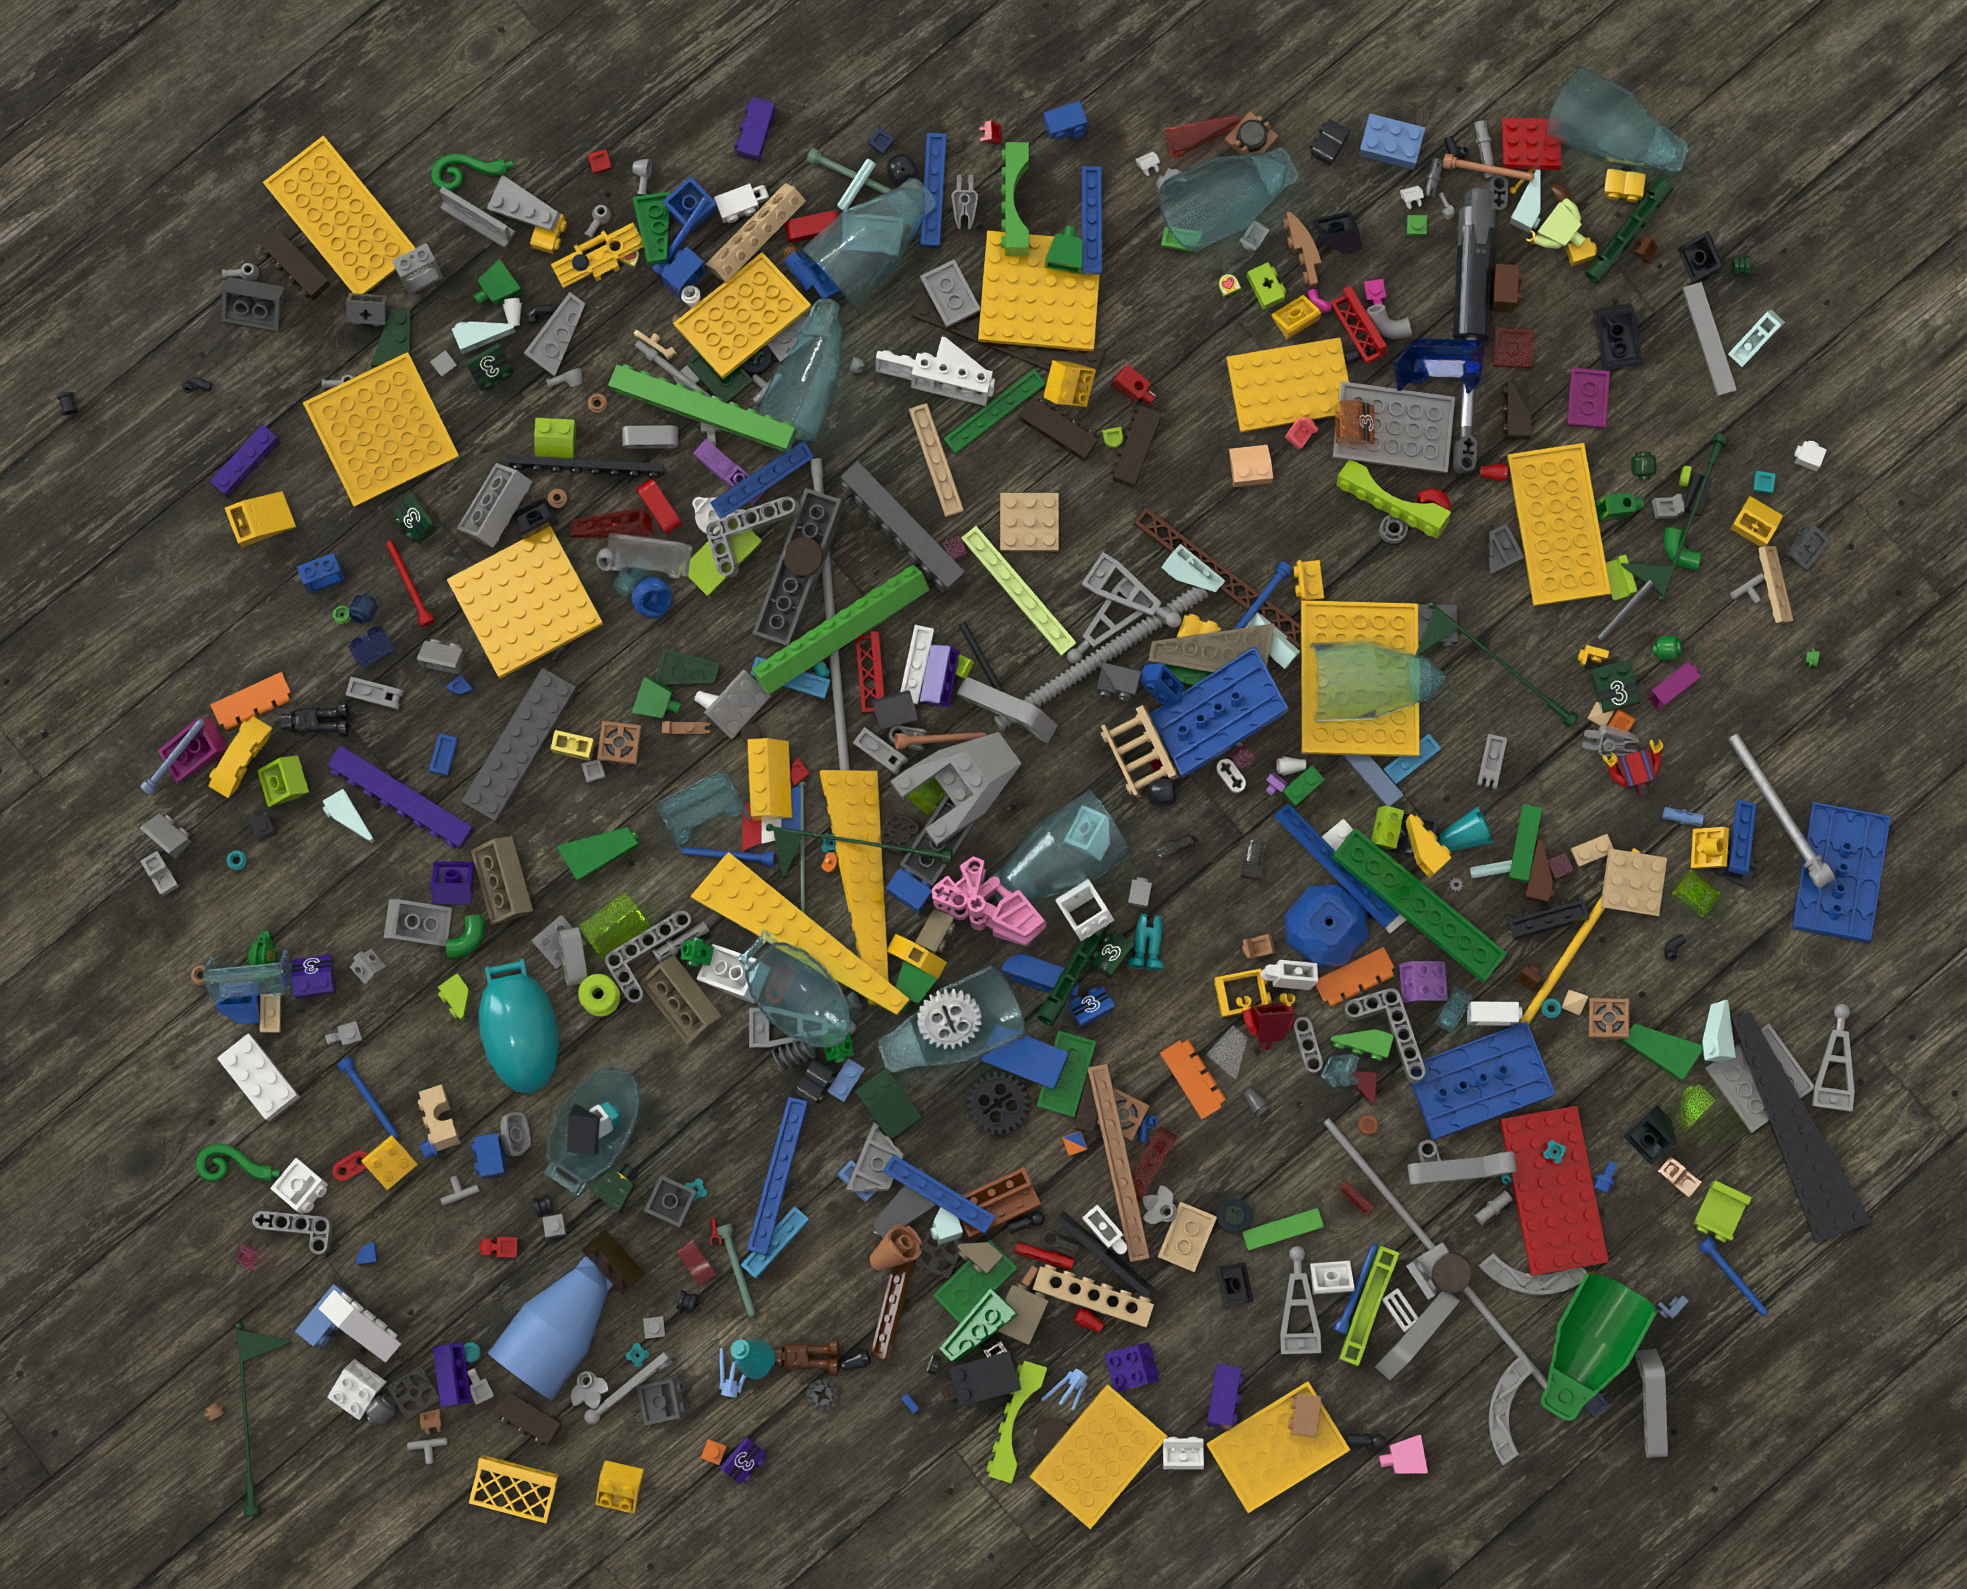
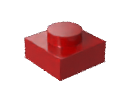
M606 149L588 154L593 174L612 169Z

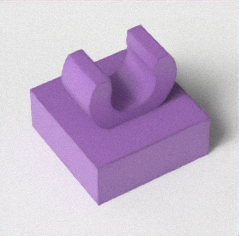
M1273 772L1266 779L1270 783L1266 792L1272 796L1277 789L1282 792L1289 783Z

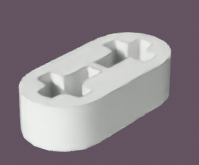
M1220 760L1216 767L1218 775L1231 792H1242L1246 786V781L1231 760ZM1221 764L1230 765L1229 772L1231 775H1228L1226 771H1221ZM1232 777H1234L1236 781L1241 780V788L1232 787L1234 783L1231 779Z

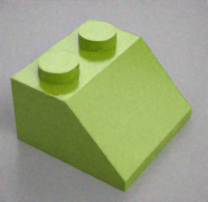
M536 418L534 433L535 457L574 459L575 420Z
M298 755L278 758L257 770L268 807L298 799L309 793Z

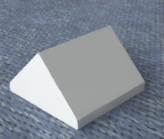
M1350 1261L1310 1264L1313 1295L1354 1291Z

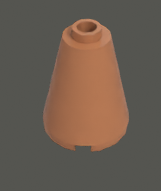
M897 1224L888 1231L870 1255V1263L876 1270L882 1271L912 1262L921 1255L922 1250L920 1251L919 1246L921 1245V1240L910 1226L904 1227L901 1226L902 1224Z

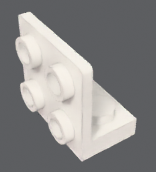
M354 1359L344 1368L328 1398L360 1420L366 1411V1407L384 1387L386 1381Z

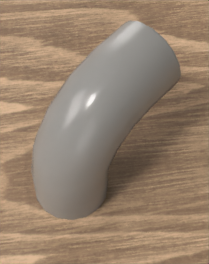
M1382 304L1373 305L1367 309L1368 316L1382 337L1394 340L1413 336L1408 318L1400 320L1390 319L1385 306Z

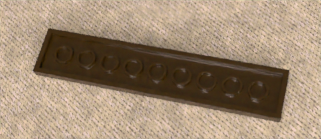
M924 286L911 315L913 318L1049 372L1052 360L1075 363L1096 369L1097 372L1104 355L1103 350L1095 347L1094 351L1091 352L978 342L980 312L946 328ZM977 301V303H978V305H979V307H980V309H981V302H980V301Z

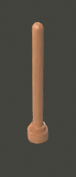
M1446 153L1443 161V169L1452 170V168L1459 167L1529 181L1534 179V174L1458 160V157H1455L1453 154Z
M985 732L909 737L904 733H896L894 740L896 749H905L909 744L970 741L987 734Z

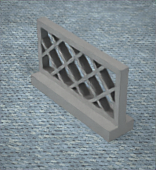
M442 186L439 191L444 201L440 207L442 211L501 247L507 248L516 234L514 230Z

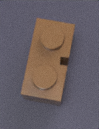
M1297 1393L1296 1397H1292L1291 1409H1294V1416L1289 1418L1288 1429H1292L1291 1434L1316 1437L1321 1396Z

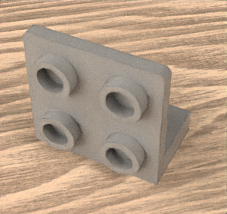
M1443 1242L1407 1265L1408 1270L1428 1300L1441 1291L1433 1280L1432 1268L1440 1256L1450 1253Z

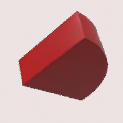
M799 759L793 763L791 768V780L794 786L810 775Z

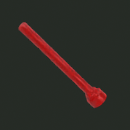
M388 541L386 546L418 610V622L421 627H426L435 622L432 613L425 609L394 542Z

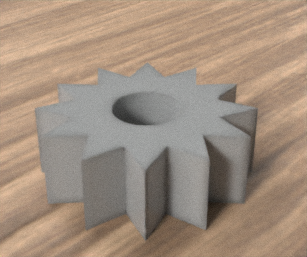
M1458 877L1457 879H1450L1451 883H1448L1450 885L1449 888H1451V891L1454 890V893L1456 891L1459 893V890H1462L1461 887H1464L1462 885L1463 882Z

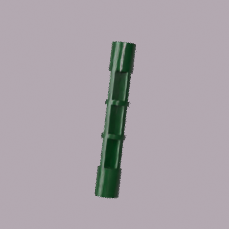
M1662 178L1657 179L1642 201L1584 272L1589 280L1596 284L1601 283L1641 229L1645 227L1652 215L1671 194L1673 187L1669 182Z
M1111 923L1083 941L1080 940L1076 949L1073 950L1066 967L1060 973L1053 990L1037 1014V1018L1042 1023L1054 1026L1073 988L1076 987L1078 979L1086 965L1089 964L1091 956Z

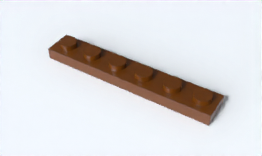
M914 1261L892 1267L870 1356L890 1360Z

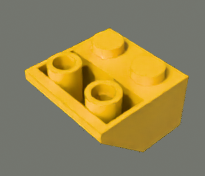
M1052 360L1043 397L1056 404L1087 407L1096 369L1067 361Z
M1749 496L1730 529L1754 544L1763 547L1768 544L1783 515Z
M605 1460L599 1478L596 1505L635 1514L644 1469Z

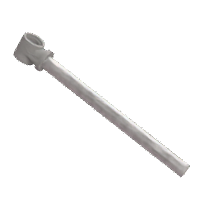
M1739 734L1728 739L1805 859L1804 867L1809 869L1810 872L1808 874L1815 886L1820 889L1835 880L1836 878L1827 863L1822 862L1821 855L1816 856Z

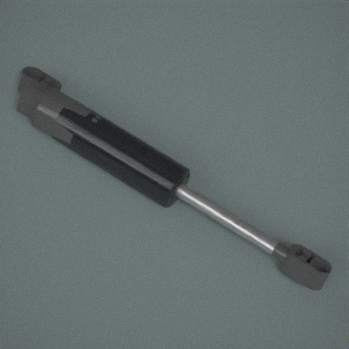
M1503 175L1494 176L1486 183L1485 189L1472 188L1465 193V206L1459 210L1453 338L1465 343L1461 431L1460 439L1454 445L1453 468L1455 472L1461 475L1473 470L1477 460V440L1472 436L1477 343L1486 342L1490 337L1495 215L1505 209L1508 201V180ZM1494 182L1499 185V189L1495 187ZM1462 460L1467 463V468L1462 465Z

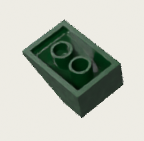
M887 1068L855 1090L856 1095L890 1140L922 1118Z

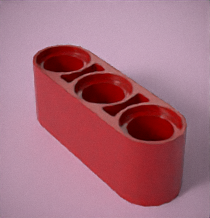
M828 211L800 217L784 223L788 242L790 243L833 235L843 230L839 211Z
M652 478L636 488L639 496L665 534L682 525L681 520Z

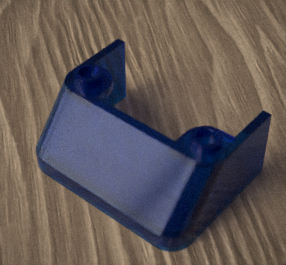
M1430 338L1413 340L1393 363L1397 391H1401L1407 383H1412L1413 385L1421 384L1427 377L1461 378L1462 384H1465L1466 393H1471L1481 380L1485 350L1484 342L1481 340Z

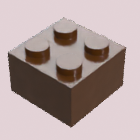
M1495 265L1492 276L1491 311L1513 313L1515 307H1518L1521 301V290H1518L1522 282V272L1519 271V265Z

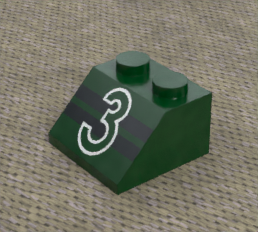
M499 343L465 362L480 391L483 389L489 390L495 385V382L508 379L511 373L514 372Z
M408 493L394 509L397 515L394 519L401 527L404 525L408 529L406 534L412 542L416 540L418 544H421L438 531L411 493Z
M1629 659L1591 669V684L1602 713L1640 704L1636 679Z
M1116 932L1113 935L1108 934L1102 943L1105 945L1101 951L1097 949L1091 957V960H1093L1091 966L1109 979L1113 977L1135 944Z

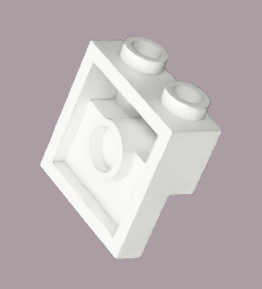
M295 1158L270 1189L303 1215L313 1209V1202L318 1197L320 1198L325 1195L328 1184L299 1159Z

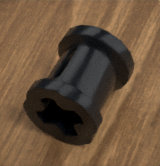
M64 392L57 395V399L60 400L62 410L60 414L62 416L73 415L78 412L74 405L73 392Z

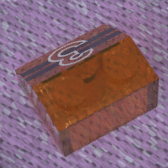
M1339 400L1335 405L1336 443L1375 444L1374 405L1362 401Z

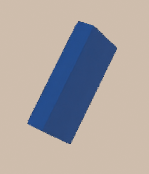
M439 733L429 772L449 776L458 738Z

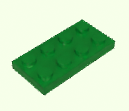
M1058 1030L1054 1047L1070 1054L1055 1090L1042 1085L1036 1107L1075 1118L1096 1041Z
M991 1240L988 1243L1001 1253L1003 1257L988 1274L985 1272L980 1274L972 1267L975 1263L969 1259L933 1295L959 1323L965 1319L990 1288L996 1290L1017 1269Z

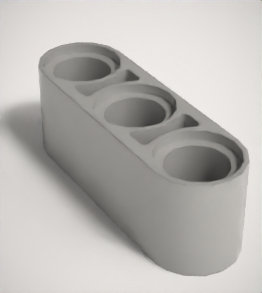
M670 425L624 426L622 428V447L628 449L677 448L678 427Z
M579 928L558 931V939L567 986L579 985L588 977Z
M1299 1017L1294 1022L1293 1032L1302 1063L1307 1073L1316 1074L1321 1070L1323 1061L1312 1023L1306 1017ZM1305 1022L1308 1027L1307 1030L1304 1032L1299 1031L1297 1023ZM1307 1040L1312 1042L1313 1049L1305 1050L1302 1046L1303 1042ZM1309 1060H1316L1319 1065L1318 1068L1315 1070L1310 1069L1308 1066Z

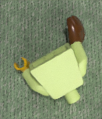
M1554 183L1550 188L1554 192L1559 204L1538 230L1537 234L1530 230L1529 232L1533 235V238H1526V240L1531 244L1555 249L1565 247L1570 240L1579 247L1585 240V237L1577 232L1582 225L1580 223L1581 216L1579 210L1571 201L1569 190L1559 183Z

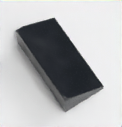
M1694 472L1685 501V512L1691 513L1705 477L1700 473ZM1710 478L1707 480L1695 515L1702 516L1712 481Z

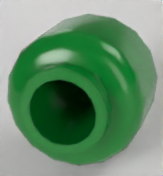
M1674 635L1658 637L1657 644H1653L1654 656L1658 655V659L1662 662L1677 660L1679 655H1682L1681 640H1678Z

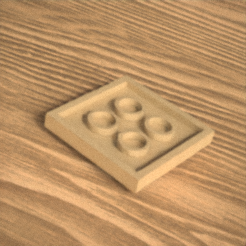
M1000 493V552H1058L1059 493Z
M1608 849L1600 907L1659 916L1667 858Z

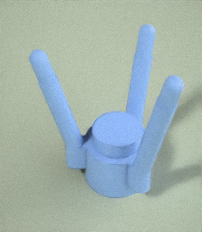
M720 1348L719 1389H722L721 1395L737 1397V1392L741 1393L746 1376L742 1374L737 1385L738 1381L734 1380L736 1363L732 1362L730 1377L725 1381L723 1348Z
M1075 1369L1073 1373L1069 1371L1067 1376L1047 1392L1041 1400L1045 1401L1069 1380L1068 1383L1071 1386L1059 1404L1062 1405L1074 1388L1077 1390L1079 1388L1071 1408L1072 1411H1075L1083 1390L1087 1386L1086 1381L1088 1377L1078 1369Z

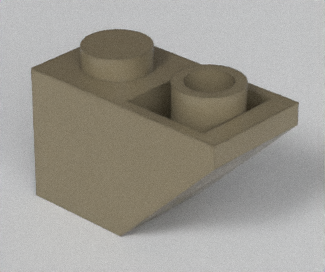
M988 1242L959 1244L957 1246L960 1250L958 1254L964 1260L970 1259L975 1263L972 1267L980 1274L983 1272L988 1274L1003 1257Z

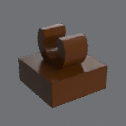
M1645 236L1644 240H1637V243L1640 245L1639 249L1633 248L1632 251L1643 262L1650 264L1658 246L1652 238Z
M1533 964L1529 969L1525 966L1516 980L1530 990H1533L1542 978L1537 974L1540 967Z

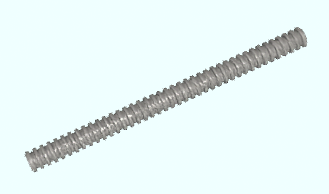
M1193 586L1192 590L1188 589L1186 594L1182 593L1181 597H1176L1177 600L1173 599L1171 600L1172 603H1167L1166 607L1162 606L1161 608L1169 613L1176 612L1182 615L1183 611L1187 612L1188 608H1193V605H1197L1198 601L1202 602L1203 598H1208V593L1204 588ZM1156 613L1153 617L1147 616L1146 620L1142 619L1140 624L1136 623V626H1132L1131 630L1127 629L1126 633H1121V636H1117L1116 640L1112 639L1111 643L1107 642L1105 647L1101 646V649H1097L1096 653L1092 652L1090 657L1086 656L1085 660L1081 659L1080 663H1075L1076 666H1071L1070 670L1066 669L1065 673H1060V676H1056L1055 680L1051 679L1050 683L1046 682L1044 687L1040 686L1039 690L1036 689L1035 693L1031 692L1030 696H1025V699L1022 701L1040 708L1041 704L1045 705L1047 700L1051 701L1052 697L1056 698V695H1060L1061 691L1065 692L1067 687L1071 688L1072 684H1077L1076 681H1081L1082 677L1086 678L1087 674L1091 675L1092 671H1097L1098 667H1102V663L1112 661L1113 657L1116 658L1118 654L1121 655L1122 651L1126 652L1127 648H1132V645H1136L1137 641L1141 642L1143 637L1147 638L1148 634L1152 635V632H1156L1157 628H1162L1163 624L1167 625L1166 619ZM1003 716L994 717V721L1001 731H1005L1006 727L1010 728L1011 724H1016V722Z

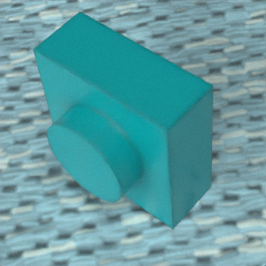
M1756 471L1753 491L1772 494L1776 474Z
M608 1101L602 1104L601 1108L609 1116L612 1127L614 1128L620 1124V1112L615 1105L611 1106Z

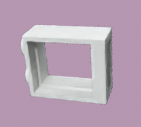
M1089 879L1055 900L1081 941L1114 921V918ZM1094 897L1102 911L1077 926L1070 912Z
M1470 1002L1467 1005V1025L1515 1026L1522 1019V1007H1519V1002Z

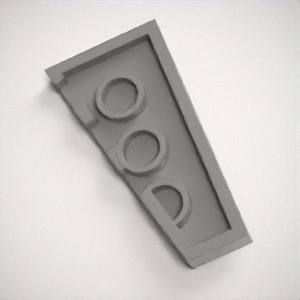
M504 175L501 176L487 207L489 212L551 232L554 231L561 216L556 210Z
M569 292L524 352L525 356L554 377L585 303Z

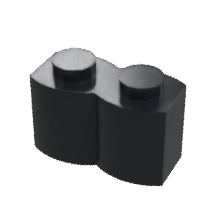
M1331 119L1327 124L1323 123L1319 130L1320 137L1318 140L1314 139L1309 149L1312 150L1311 156L1331 166L1344 145L1350 130Z
M813 1059L794 1094L813 1105L816 1102L820 1104L826 1094L823 1092L827 1085L831 1086L836 1078L833 1075L835 1071Z

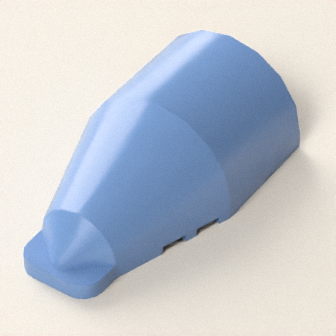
M587 1256L584 1257L575 1269L522 1306L488 1354L546 1398L553 1400L588 1353L608 1291L613 1284Z

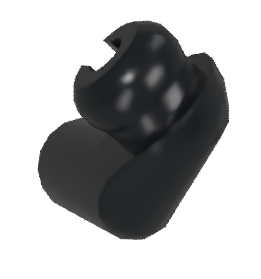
M1453 136L1444 138L1449 154H1453L1458 159H1465L1469 155L1467 147L1456 146Z
M552 304L534 306L526 313L527 322L535 324L537 316L540 314H552Z
M193 377L184 382L182 389L185 393H191L198 389L209 392L212 388V383L199 377Z
M1682 934L1665 944L1664 957L1666 960L1673 962L1677 959V947L1686 943Z

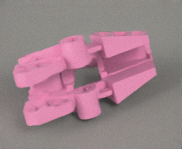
M974 856L960 865L962 879L957 883H954L947 875L932 888L933 904L936 910L951 915L957 920H964L969 915L970 925L973 929L979 931L987 926L993 929L994 937L1027 946L1046 928V921L1020 890L1014 893L1010 890L1008 891L1000 884L998 877H992L984 883L986 870L983 868L985 861ZM972 862L980 864V867L974 865L969 869V865ZM996 892L1003 896L997 907L986 902ZM966 909L962 915L955 913V910Z

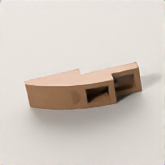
M1286 212L1283 225L1284 229L1289 232V237H1287L1289 249L1292 248L1293 254L1301 253L1299 254L1300 265H1304L1305 272H1303L1304 283H1308L1309 289L1317 288L1318 280L1315 269L1321 266L1319 252L1305 226L1291 212Z

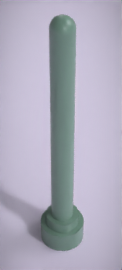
M813 147L807 156L806 161L811 164L820 163L851 179H854L857 175V172L823 157L819 150ZM867 178L864 182V185L887 196L893 193L891 188L870 178Z
M730 1223L718 1227L716 1230L718 1236L724 1239L749 1317H754L753 1303L731 1238L733 1236V1228Z

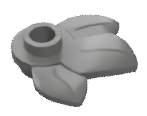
M1161 1185L1159 1187L1158 1195H1147L1142 1198L1144 1206L1148 1210L1143 1216L1146 1222L1157 1224L1161 1221L1171 1222L1176 1218L1177 1208L1173 1204L1174 1196L1165 1186ZM1170 1209V1215L1166 1216L1165 1211Z
M590 1371L582 1372L577 1378V1385L571 1392L572 1404L578 1406L585 1402L592 1409H597L601 1403V1394L608 1392L607 1382L603 1378L596 1377ZM590 1378L589 1384L586 1385V1379Z

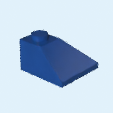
M259 980L219 983L217 1011L238 1024L260 1023Z

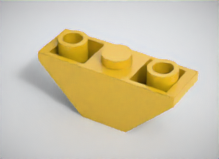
M895 934L887 948L888 953L937 979L947 964L946 961L932 952Z

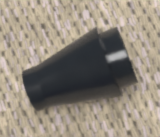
M859 1349L846 1358L841 1359L840 1362L842 1369L846 1371L867 1368V1365L871 1364V1358L867 1349Z

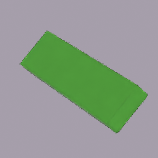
M1316 1208L1242 1231L1249 1251L1323 1228L1324 1225L1319 1210Z

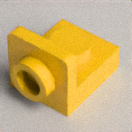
M1586 645L1584 650L1580 649L1577 661H1581L1579 667L1585 666L1587 657L1595 663L1605 662L1609 651Z

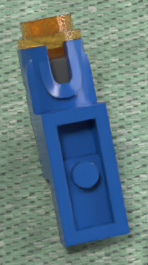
M794 244L782 252L785 264L795 276L797 282L802 284L806 291L815 288L823 300L832 297L840 291L819 259L810 262L807 256Z

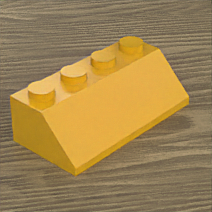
M769 738L748 739L750 807L753 821L792 818L789 741Z

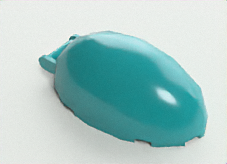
M524 958L517 962L490 968L485 966L488 984L482 992L478 1010L479 1035L487 1060L499 1079L512 1090L519 1093L534 1094L546 1086L556 1069L559 1051L558 1023L550 997L540 983L527 974ZM517 969L522 970V974L505 976L494 980L491 977L494 974Z

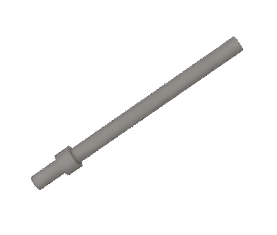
M640 340L636 342L635 347L646 354L645 357L651 362H656L690 390L694 391L696 389L704 392L705 396L712 397L659 356V352L654 348L650 349Z

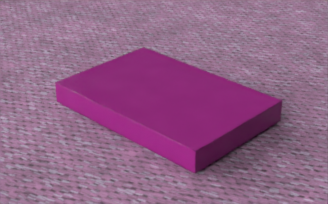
M1571 368L1567 426L1606 428L1610 371Z

